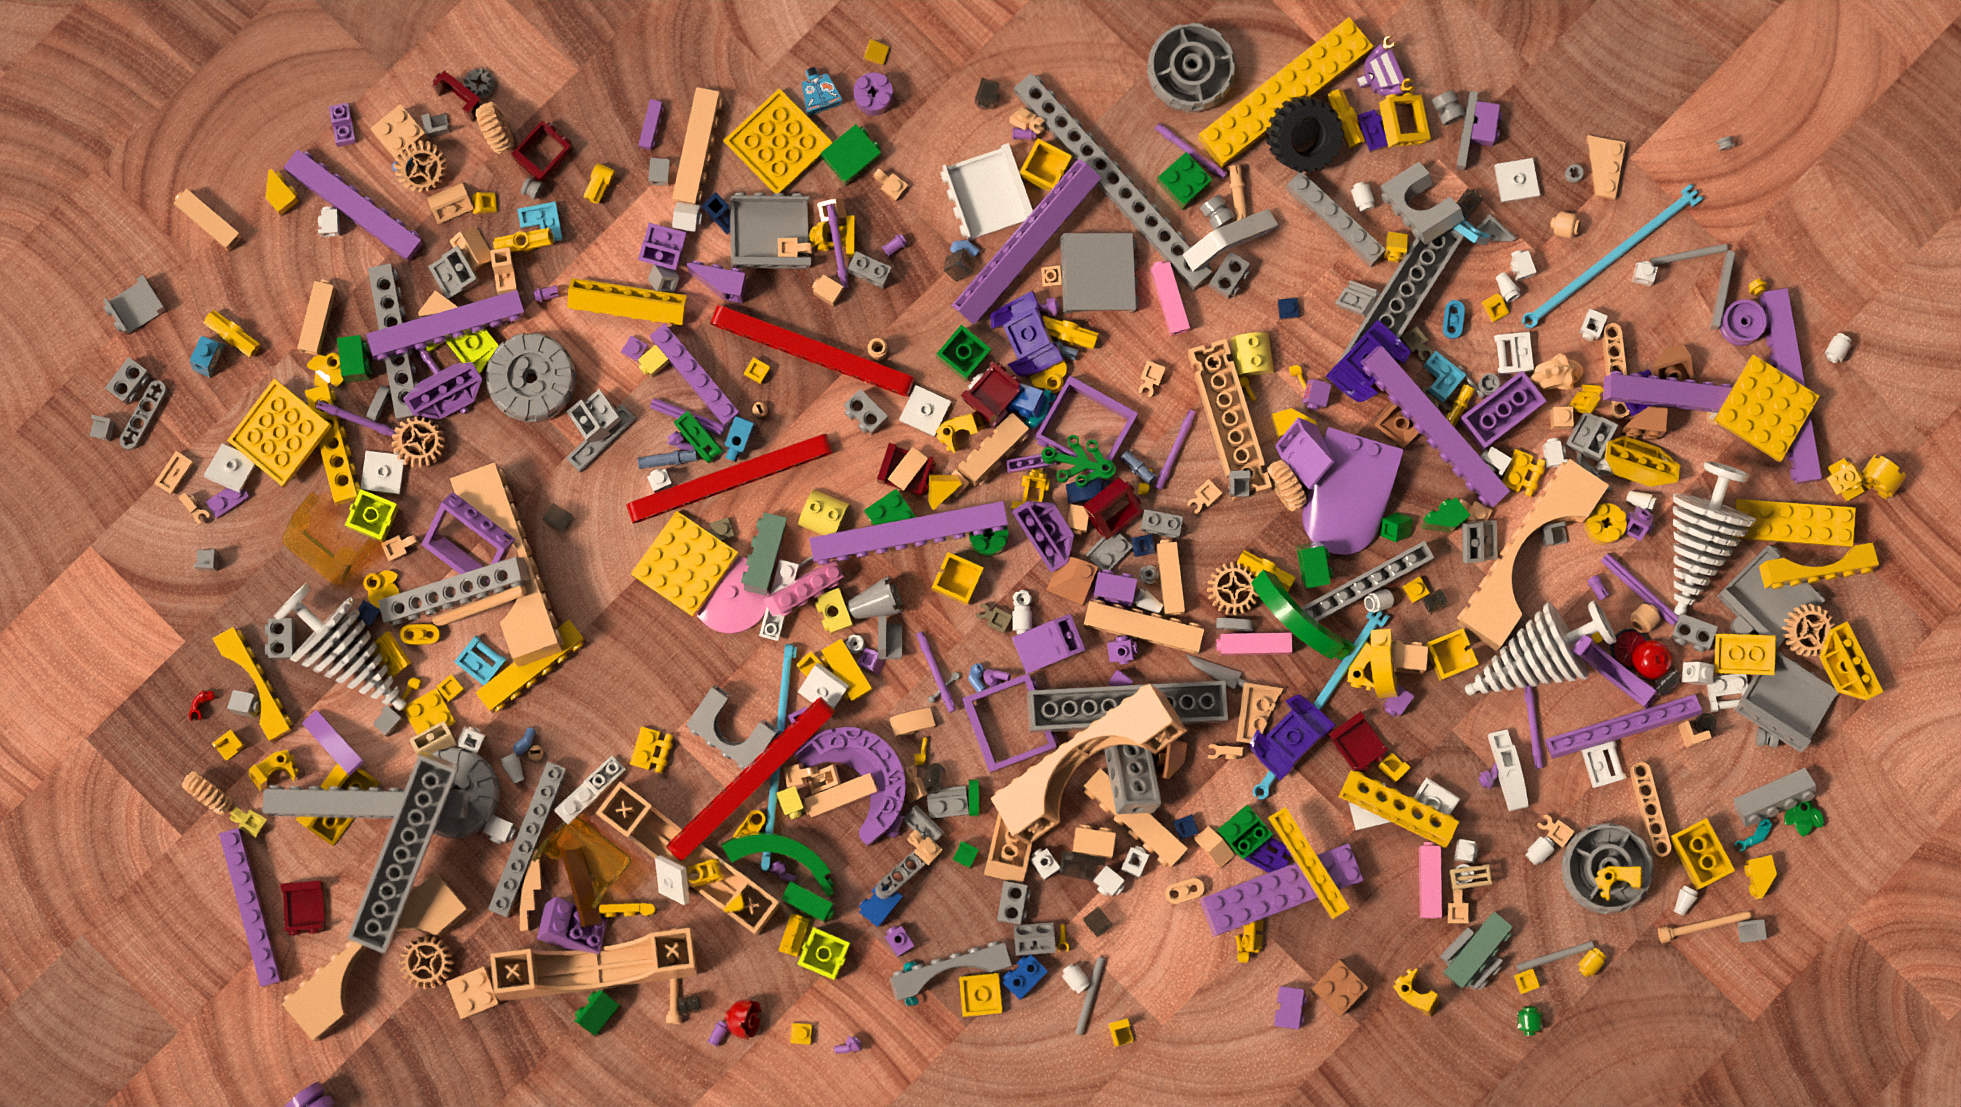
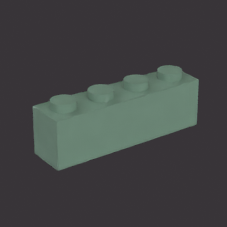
M764 512L763 517L758 519L756 529L759 530L758 535L753 536L751 547L754 548L753 553L748 554L746 565L749 566L748 571L743 572L741 583L744 584V591L767 596L785 532L787 518Z
M1492 912L1442 974L1460 989L1464 986L1468 988L1474 980L1472 977L1476 971L1480 973L1487 965L1485 960L1488 956L1493 957L1500 949L1497 945L1502 940L1505 942L1511 936L1512 932L1510 930L1512 926L1496 912Z

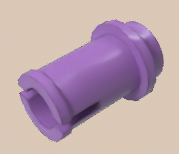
M1013 127V140H1036V133L1032 129L1023 130Z
M901 234L895 235L896 238L882 246L888 257L901 247L905 248L907 241Z
M556 285L543 289L537 288V290L533 291L536 302L540 301V303L543 300L559 297Z
M1596 574L1588 579L1587 582L1589 583L1588 587L1591 586L1600 601L1610 593L1600 579L1602 578Z
M899 812L897 818L886 830L885 834L896 838L900 834L899 829L905 815Z
M720 1020L714 1024L716 1027L707 1040L716 1047H719L726 1031L729 1032L727 1024Z

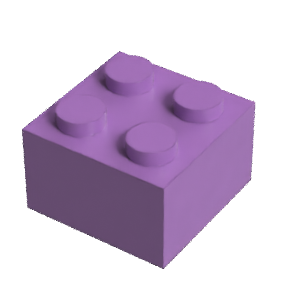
M1102 570L1097 575L1093 600L1096 599L1106 603L1131 607L1137 579H1134L1133 575L1122 573V576L1114 575L1113 571Z

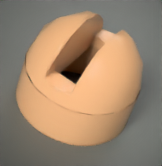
M763 402L755 403L752 407L754 416L757 418L765 417L768 413L767 405ZM760 405L764 413L760 414L756 406Z
M533 745L528 750V756L533 761H539L544 756V750L539 745ZM540 750V754H531L530 752Z

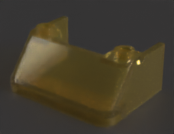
M312 491L291 516L282 535V542L289 550L330 583L339 586L348 580L377 544L369 537L358 552L350 547H342L334 555L306 532V529L311 524V517L308 512L320 499Z
M577 816L569 825L563 821L544 840L532 860L536 862L544 853L551 859L560 860L563 857V851L582 849L588 873L595 879L592 883L593 891L598 895L592 904V907L595 908L626 873L632 864V860L629 855Z

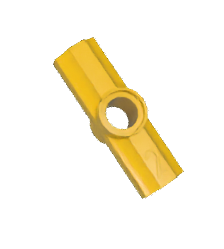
M1337 89L1327 94L1330 106L1339 114L1337 118L1342 120L1343 126L1340 128L1344 130V137L1348 147L1354 148L1364 143V137L1357 124V115L1353 107H1350L1343 89Z
M551 228L529 232L519 231L514 235L494 238L493 245L495 250L509 247L511 253L519 251L529 252L535 248L553 245L554 235ZM526 237V243L522 246L521 241Z
M215 310L206 316L204 321L206 326L218 333L219 337L229 345L235 346L249 358L257 353L261 345L244 333L245 331L233 321L230 322Z
M1047 316L1042 317L1051 337L1057 338L1058 341L1068 345L1076 344L1094 350L1098 333L1080 328L1079 325L1073 322H1062Z
M1243 550L1236 563V566L1241 564L1243 570L1247 566L1249 568L1247 572L1253 571L1255 578L1263 569L1277 575L1287 592L1296 578L1279 569L1271 561L1260 559Z

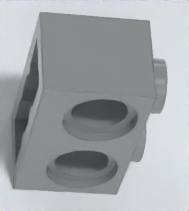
M857 251L848 267L849 274L884 289L892 272L890 266Z
M1230 251L1208 287L1226 299L1230 295L1235 296L1240 288L1237 284L1241 279L1245 280L1250 273L1248 269L1250 263ZM1237 264L1241 267V271L1233 272L1231 266ZM1223 280H1227L1230 282L1231 286L1229 288H1223L1220 285V282Z
M128 357L105 389L127 405L136 399L137 391L140 387H144L148 383L150 373ZM134 370H139V376L132 379L131 373ZM122 386L128 387L125 394H119V389Z
M861 389L844 404V413L849 419H855L859 423L858 427L865 434L868 432L872 436L888 420V416ZM856 402L863 405L862 410H853V404ZM869 416H874L877 422L869 425L866 419Z
M1144 509L1140 532L1178 539L1183 516Z
M1680 613L1672 639H1675L1674 642L1679 645H1692L1696 651L1702 653L1705 651L1709 652L1718 626ZM1683 626L1688 627L1690 634L1682 635L1679 629ZM1705 633L1708 635L1709 640L1701 642L1698 639V635Z
M283 618L281 620L268 619V624H265V635L268 636V643L265 644V654L271 660H290L291 656L295 653V620L292 618ZM278 625L284 626V631L281 634L275 633V628ZM279 644H283L284 651L280 654H276V646Z
M1004 881L997 917L998 922L1020 925L1021 921L1025 922L1027 910L1023 909L1024 902H1028L1030 890H1027V885ZM1017 888L1021 891L1022 895L1019 899H1013L1010 896L1012 889ZM1015 908L1018 911V916L1015 919H1010L1006 914L1008 909Z
M1053 923L1014 925L1016 955L1056 953Z

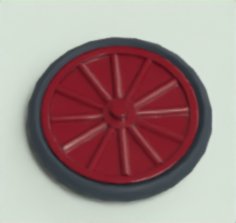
M1623 629L1615 635L1616 642L1610 645L1611 656L1626 669L1634 670L1632 654L1639 644L1648 641V638L1645 634L1639 633L1635 629Z

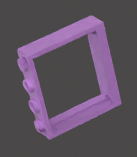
M1069 376L1035 436V439L1038 441L1037 444L1044 448L1052 447L1057 453L1077 457L1076 453L1044 436L1071 388L1128 420L1106 460L1112 461L1136 420L1138 413ZM1104 466L1102 469L1107 471L1109 467Z
M454 492L447 496L441 502L422 546L459 574L483 567L438 533L448 511L498 549L491 564L504 561L515 538ZM490 578L487 579L488 586L490 584Z
M1029 673L962 698L989 773L1056 749V744L1059 743L1055 732H1044L1048 744L995 764L972 702L1024 682L1028 691L1038 688L1034 677L1030 678Z

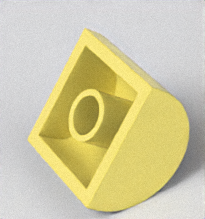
M1247 333L1230 339L1233 362L1238 377L1274 373L1269 333Z
M813 489L803 508L798 525L820 535L838 533L850 504Z

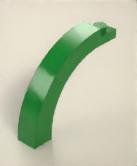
M1263 569L1251 582L1261 600L1278 620L1300 640L1331 660L1334 657L1343 660L1355 648L1351 641L1329 631L1309 616L1288 594L1277 575Z
M755 832L739 835L721 843L732 863L744 856L760 852H774L792 857L811 871L827 897L834 893L832 890L834 884L829 876L824 877L831 871L823 860L808 846L791 837L771 832Z

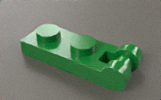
M690 410L673 422L708 464L714 460L717 454L720 455L724 452L722 446L714 440ZM708 444L712 448L709 452L704 448Z

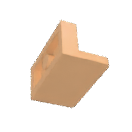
M463 183L427 198L438 224L474 209Z
M477 227L462 230L450 240L453 248L457 245L460 246L474 272L482 264L492 262L490 249Z
M1689 721L1678 725L1686 748L1711 738L1709 730L1694 735Z

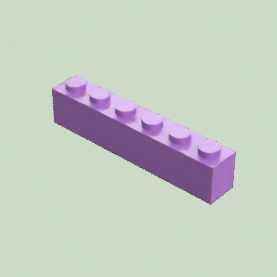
M665 323L650 335L651 341L665 354L672 366L724 428L734 421L735 416L740 417L739 411Z

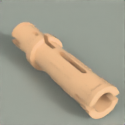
M1234 165L1229 167L1230 189H1232L1235 218L1238 221L1247 217L1244 197L1245 182L1242 180L1241 165H1237V167Z

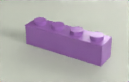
M650 99L639 141V148L651 150L655 146L654 137L658 134L657 125H660V114L664 110V106L660 101Z
M1052 452L1046 453L1047 456H1051L1053 454ZM1041 454L1006 460L1008 474L1056 466V462L1046 464L1042 461Z

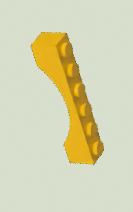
M1873 543L1855 545L1846 552L1841 560L1831 565L1809 567L1793 563L1786 558L1765 561L1759 566L1765 589L1773 588V590L1784 588V585L1796 587L1801 585L1802 582L1813 584L1825 578L1826 581L1837 579L1838 576L1848 578L1860 572L1862 575L1872 573L1879 563Z
M232 627L212 638L221 655L241 665L254 680L261 700L259 724L268 740L274 742L292 732L290 726L293 723L288 715L284 716L282 713L283 705L279 698H274L271 693L274 689L269 681L265 682L262 676L265 673L259 663L255 664L253 660L255 654L250 646H245L243 641L246 638L242 631H237L236 628Z

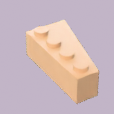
M1013 413L993 431V435H989L983 440L979 450L974 449L969 454L966 463L962 461L958 465V471L974 487L978 484L980 486L983 485L989 478L987 474L991 470L995 472L1002 465L1000 461L1005 456L1008 458L1016 450L1014 447L1018 442L1022 444L1029 437L1027 434L1029 428Z

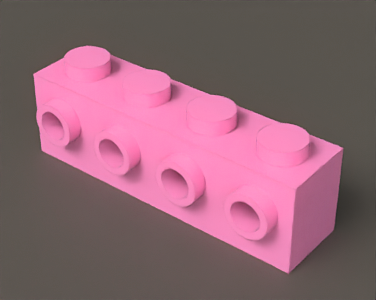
M831 560L829 564L818 566L763 600L772 616L779 614L785 616L792 612L791 608L795 605L800 607L808 602L807 598L811 596L815 598L823 594L824 591L822 589L826 587L830 589L838 585V580L844 576L836 561Z

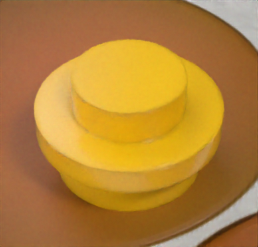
M1762 278L1756 279L1748 285L1749 293L1756 296L1761 295L1766 291L1765 288L1768 284Z

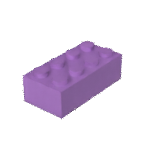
M1521 371L1464 414L1458 422L1483 452L1542 407L1546 400L1526 374Z

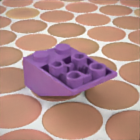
M700 261L687 262L689 273L720 298L726 301L743 303L747 279L741 269L731 268V270H726L720 265L712 264L710 267L704 266V263Z
M1299 417L1275 445L1283 461L1310 490L1334 462L1316 424Z
M1071 614L1012 637L1026 674L1085 651Z
M556 896L545 904L537 939L556 947L599 954L608 918L600 915L602 920L600 925L582 927L576 905Z

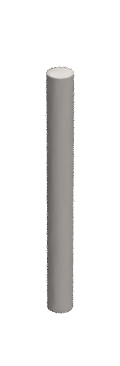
M1726 244L1651 258L1650 262L1655 266L1726 252L1728 249Z
M1590 941L1516 964L1518 972L1591 950L1594 948V945Z
M1097 957L1076 1028V1034L1083 1035L1105 961L1104 958Z

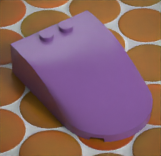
M1328 427L1323 440L1334 462L1313 488L1308 490L1306 496L1307 503L1302 511V522L1304 530L1312 543L1319 541L1325 545V548H1328L1329 554L1346 556L1366 548L1375 538L1389 500L1403 449Z

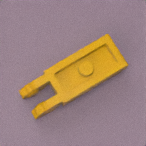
M647 903L599 906V913L604 914V917H616V913H624V917L636 916L638 912L643 916L653 915L656 910L654 905Z

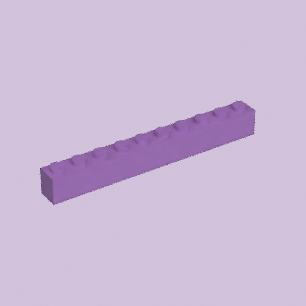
M1078 159L951 306L973 325L981 320L985 311L994 305L998 296L1007 290L1011 281L1020 275L1024 266L1033 260L1037 251L1044 247L1050 236L1059 230L1063 221L1071 216L1076 206L1082 203L1089 191L1097 186L1101 177L1087 163Z
M1788 289L1766 291L1759 298V305L1766 314L1767 325L1765 328H1767L1768 332L1766 344L1771 349V354L1769 355L1770 365L1805 386ZM1810 413L1786 452L1787 459L1791 461L1792 466L1790 477L1791 480H1794L1795 485L1817 482L1822 479Z
M1377 346L1360 362L1364 366L1362 368L1368 376L1372 375L1375 378L1377 387L1382 391L1385 390L1390 395L1388 399L1394 405L1398 404L1402 409V415L1407 420L1411 419L1413 421L1416 431L1421 435L1424 434L1428 438L1426 440L1427 443L1441 453L1439 455L1445 463L1449 462L1452 465L1454 474L1466 481L1465 486L1471 492L1475 491L1479 496L1477 499L1482 505L1494 507L1510 492L1383 346Z
M1001 501L812 537L809 540L814 563L818 562V565L829 564L832 559H837L839 562L849 560V556L857 555V558L869 556L868 552L876 551V554L887 553L889 548H896L897 551L907 549V545L915 544V547L927 545L926 541L934 540L935 543L945 542L947 537L954 536V539L965 538V534L973 533V536L985 534V530L992 529L993 532L1003 531L1004 527L1008 526L1004 502Z

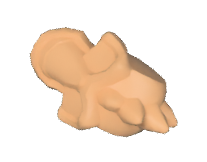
M1562 352L1552 360L1536 366L1534 374L1529 379L1534 385L1539 386L1543 390L1554 388L1571 390L1574 388L1573 384L1583 376V367L1579 362L1567 359L1566 355Z

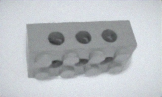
M1116 745L1105 748L1104 752L1116 814L1154 813L1160 806L1161 800L1151 751L1135 745Z

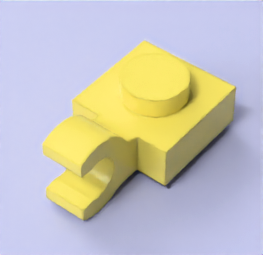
M236 807L230 813L231 816L229 818L236 823H240L239 828L255 838L267 821L266 818L252 810H249L246 814Z

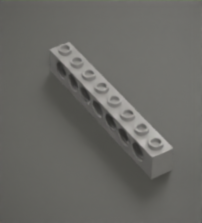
M391 263L368 268L379 330L388 328V323L392 319L398 320L397 325L404 323L403 318L406 317L404 306H400L399 299H402L401 288L396 285V280H399L397 268L393 269ZM384 282L391 283L388 290L381 289ZM387 301H394V306L386 309L385 303ZM412 349L403 355H397V353L389 355V358L385 360L395 417L398 422L405 421L407 418L414 419L415 417L406 403L402 402L403 396L407 395L418 385V381H414L413 374H416L415 363H411L410 355H413ZM398 357L405 358L402 365L395 364V360ZM401 376H408V381L405 384H400L399 378Z
M1423 541L1301 608L1315 621L1320 622L1368 596V594L1431 562L1434 556L1426 542Z
M513 557L378 600L383 623L397 626L403 624V620L409 619V621L420 619L422 614L433 615L441 608L443 610L452 609L454 604L460 603V605L472 602L471 599L473 598L483 599L489 597V593L494 592L497 594L505 591L508 587L522 586L524 582L530 581L525 558ZM505 572H507V574H508V577H507L506 580L504 579V574H505ZM488 578H490L489 586L487 585ZM471 583L473 584V589H472V591H470V584H471ZM454 588H455V590H456L455 596H453V589H454ZM438 594L439 599H438V601L436 602L435 597H436V595ZM421 599L422 604L419 607L418 602ZM402 605H404L405 608L403 613L401 610Z
M550 762L546 763L488 908L489 911L507 918L510 917L524 882L532 854L538 847L567 774V769Z

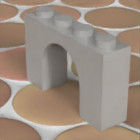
M1417 162L1381 185L1383 193L1381 198L1386 205H1391V209L1396 216H1401L1403 224L1407 228L1410 227L1415 238L1417 240L1421 239L1426 245L1462 222L1464 217L1461 208L1451 197L1428 210L1419 211L1409 207L1410 201L1416 195L1433 185L1430 173L1420 162Z
M714 685L686 726L690 728L689 731L692 734L700 735L706 739L705 742L709 746L717 747L721 750V754L724 757L732 758L737 762L738 767L744 770L772 743L780 730L763 719L758 723L746 741L736 743L726 739L719 730L718 718L732 695L718 685Z

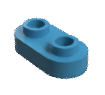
M1458 300L1448 302L1444 310L1442 332L1446 338L1451 340L1458 338L1463 329L1465 308ZM1451 309H1457L1458 313L1452 314ZM1449 327L1455 328V332L1450 333Z

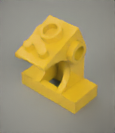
M846 215V225L839 227L842 248H846L847 258H853L855 254L854 215ZM819 222L810 231L809 237L810 241H812V247H817L818 251H828L829 248H834V243L827 241L828 233H832L828 222Z
M972 411L945 421L936 430V433L938 434L937 438L942 444L946 443L948 446L946 450L948 452L951 450L955 453L959 450L955 438L958 430L966 429L972 435L984 429L985 426L981 415L976 411Z
M1843 458L1826 468L1830 474L1827 478L1836 495L1841 493L1846 502L1865 492L1862 488L1864 478L1855 463L1851 464L1850 461L1847 462Z
M1032 469V471L1028 470L1027 475H1023L1021 486L1025 487L1022 502L1012 501L1011 511L1027 501L1042 502L1044 490L1048 491L1050 479H1046L1047 473H1043L1044 471L1041 469ZM1029 487L1040 489L1039 500L1027 498Z
M1367 641L1349 667L1347 682H1351V686L1356 688H1362L1365 685L1367 686L1366 690L1371 691L1374 683L1368 680L1364 674L1366 664L1371 661V643ZM1354 671H1360L1361 676L1356 677Z
M288 750L274 752L258 765H253L249 768V778L260 792L267 789L268 776L274 771H284L293 782L295 781L298 770L297 768L293 769V766H296L293 754L289 755Z
M1609 866L1598 871V877L1595 878L1598 888H1603V892H1600L1602 898L1606 897L1610 901L1611 887L1617 881H1627L1634 890H1642L1643 869L1641 867ZM1611 874L1613 876L1611 880H1606L1607 875Z
M1409 969L1407 970L1408 975L1406 977L1404 975L1400 976L1395 981L1396 985L1393 987L1404 1002L1431 1017L1440 998L1433 991L1424 995L1413 990V982L1419 972L1417 971L1418 969L1413 971ZM1409 988L1408 992H1403L1404 989Z

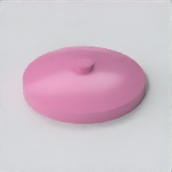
M737 557L697 613L699 619L714 631L725 634L741 633L755 626L765 614L767 605L763 599L767 596L744 591V584L741 583L743 572H747L749 567L746 565L747 558Z

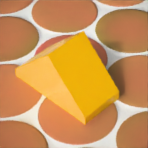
M929 475L928 502L933 510L962 484L957 475Z

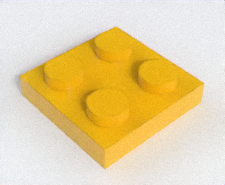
M437 688L408 703L403 709L416 734L419 735L424 730L427 731V729H431V727L438 725L442 721L446 723L447 727L456 723Z
M999 973L959 977L963 1017L1002 1013Z

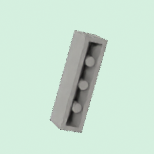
M1803 768L1734 798V809L1745 827L1755 825L1767 817H1773L1783 810L1792 809L1799 803L1812 800L1817 796L1816 784L1806 768Z

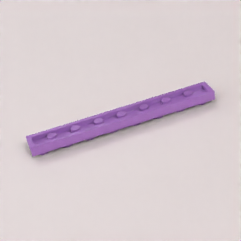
M1694 694L1547 738L1545 743L1551 758L1554 759L1702 714V708Z

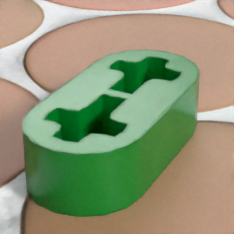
M969 779V817H979V779Z

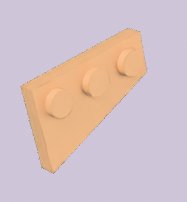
M1587 135L1595 196L1615 200L1625 142Z
M1244 683L1237 742L1250 743L1257 729L1263 733L1271 711L1274 710L1275 702L1278 696L1281 695L1283 688Z

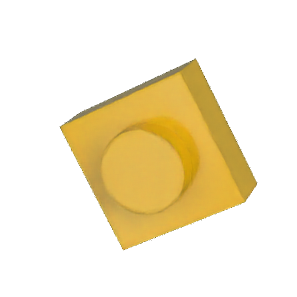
M753 357L744 372V376L761 385L770 370V366Z
M1420 576L1402 586L1412 604L1429 594Z
M452 674L436 686L448 702L464 691V688Z
M1533 969L1514 975L1520 994L1540 987Z
M792 1023L791 1043L811 1045L812 1024Z

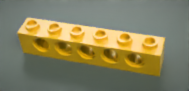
M328 385L305 390L308 405L328 422H334L333 428L319 442L334 503L340 505L354 501L360 491L359 482H355L353 476L356 474L354 463L350 464L348 456H351V450L349 445H345L344 438L347 437L344 426L340 427L339 419H342V417L331 415L326 411L322 412L319 408H316L317 405L321 406V404H318L319 400L335 405L334 401L337 400L335 391L330 389ZM338 440V447L331 449L329 447L330 442ZM341 458L344 460L341 467L334 466L337 459ZM343 477H348V484L345 486H340V479Z
M1350 771L1338 796L1445 848L1448 846L1459 823L1452 815L1438 812L1433 806L1419 803L1416 798L1407 797L1401 794L1399 790L1390 789L1380 781L1371 780L1358 771ZM1359 788H1365L1367 793L1361 792ZM1377 796H1382L1385 801L1378 800ZM1395 805H1401L1403 810H1398ZM1413 813L1419 814L1421 819L1414 817ZM1431 822L1438 823L1439 827H1434Z

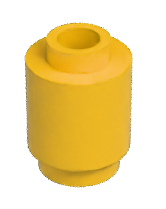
M1593 948L1578 963L1580 967L1578 971L1586 978L1589 976L1594 977L1605 964L1604 960L1607 957L1597 948Z

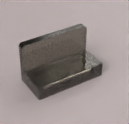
M1062 851L1059 874L1061 876L1094 881L1096 866H1105L1106 858Z

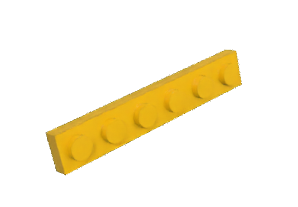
M1284 807L1268 817L1331 919L1350 909L1288 809Z

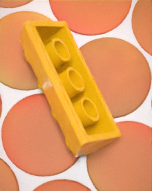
M337 763L320 787L325 790H329V787H341L345 791H349V787H359L369 791V788H377L380 782L360 767L349 776ZM297 817L295 820L325 842L334 846L354 818Z

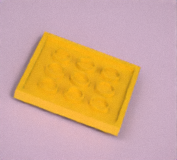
M780 88L723 140L774 194L782 193L821 156L820 153L833 143Z
M1753 354L1713 421L1780 462L1815 405L1819 395Z
M274 378L227 441L282 487H286L332 425Z
M676 511L631 575L694 618L740 554Z

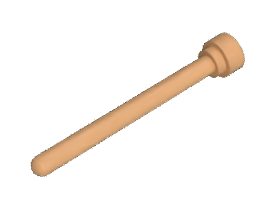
M1746 911L1671 929V927L1667 928V926L1658 928V935L1661 943L1670 942V939H1673L1675 936L1750 919L1752 914Z
M670 979V1011L666 1015V1024H682V1015L678 1011V979Z

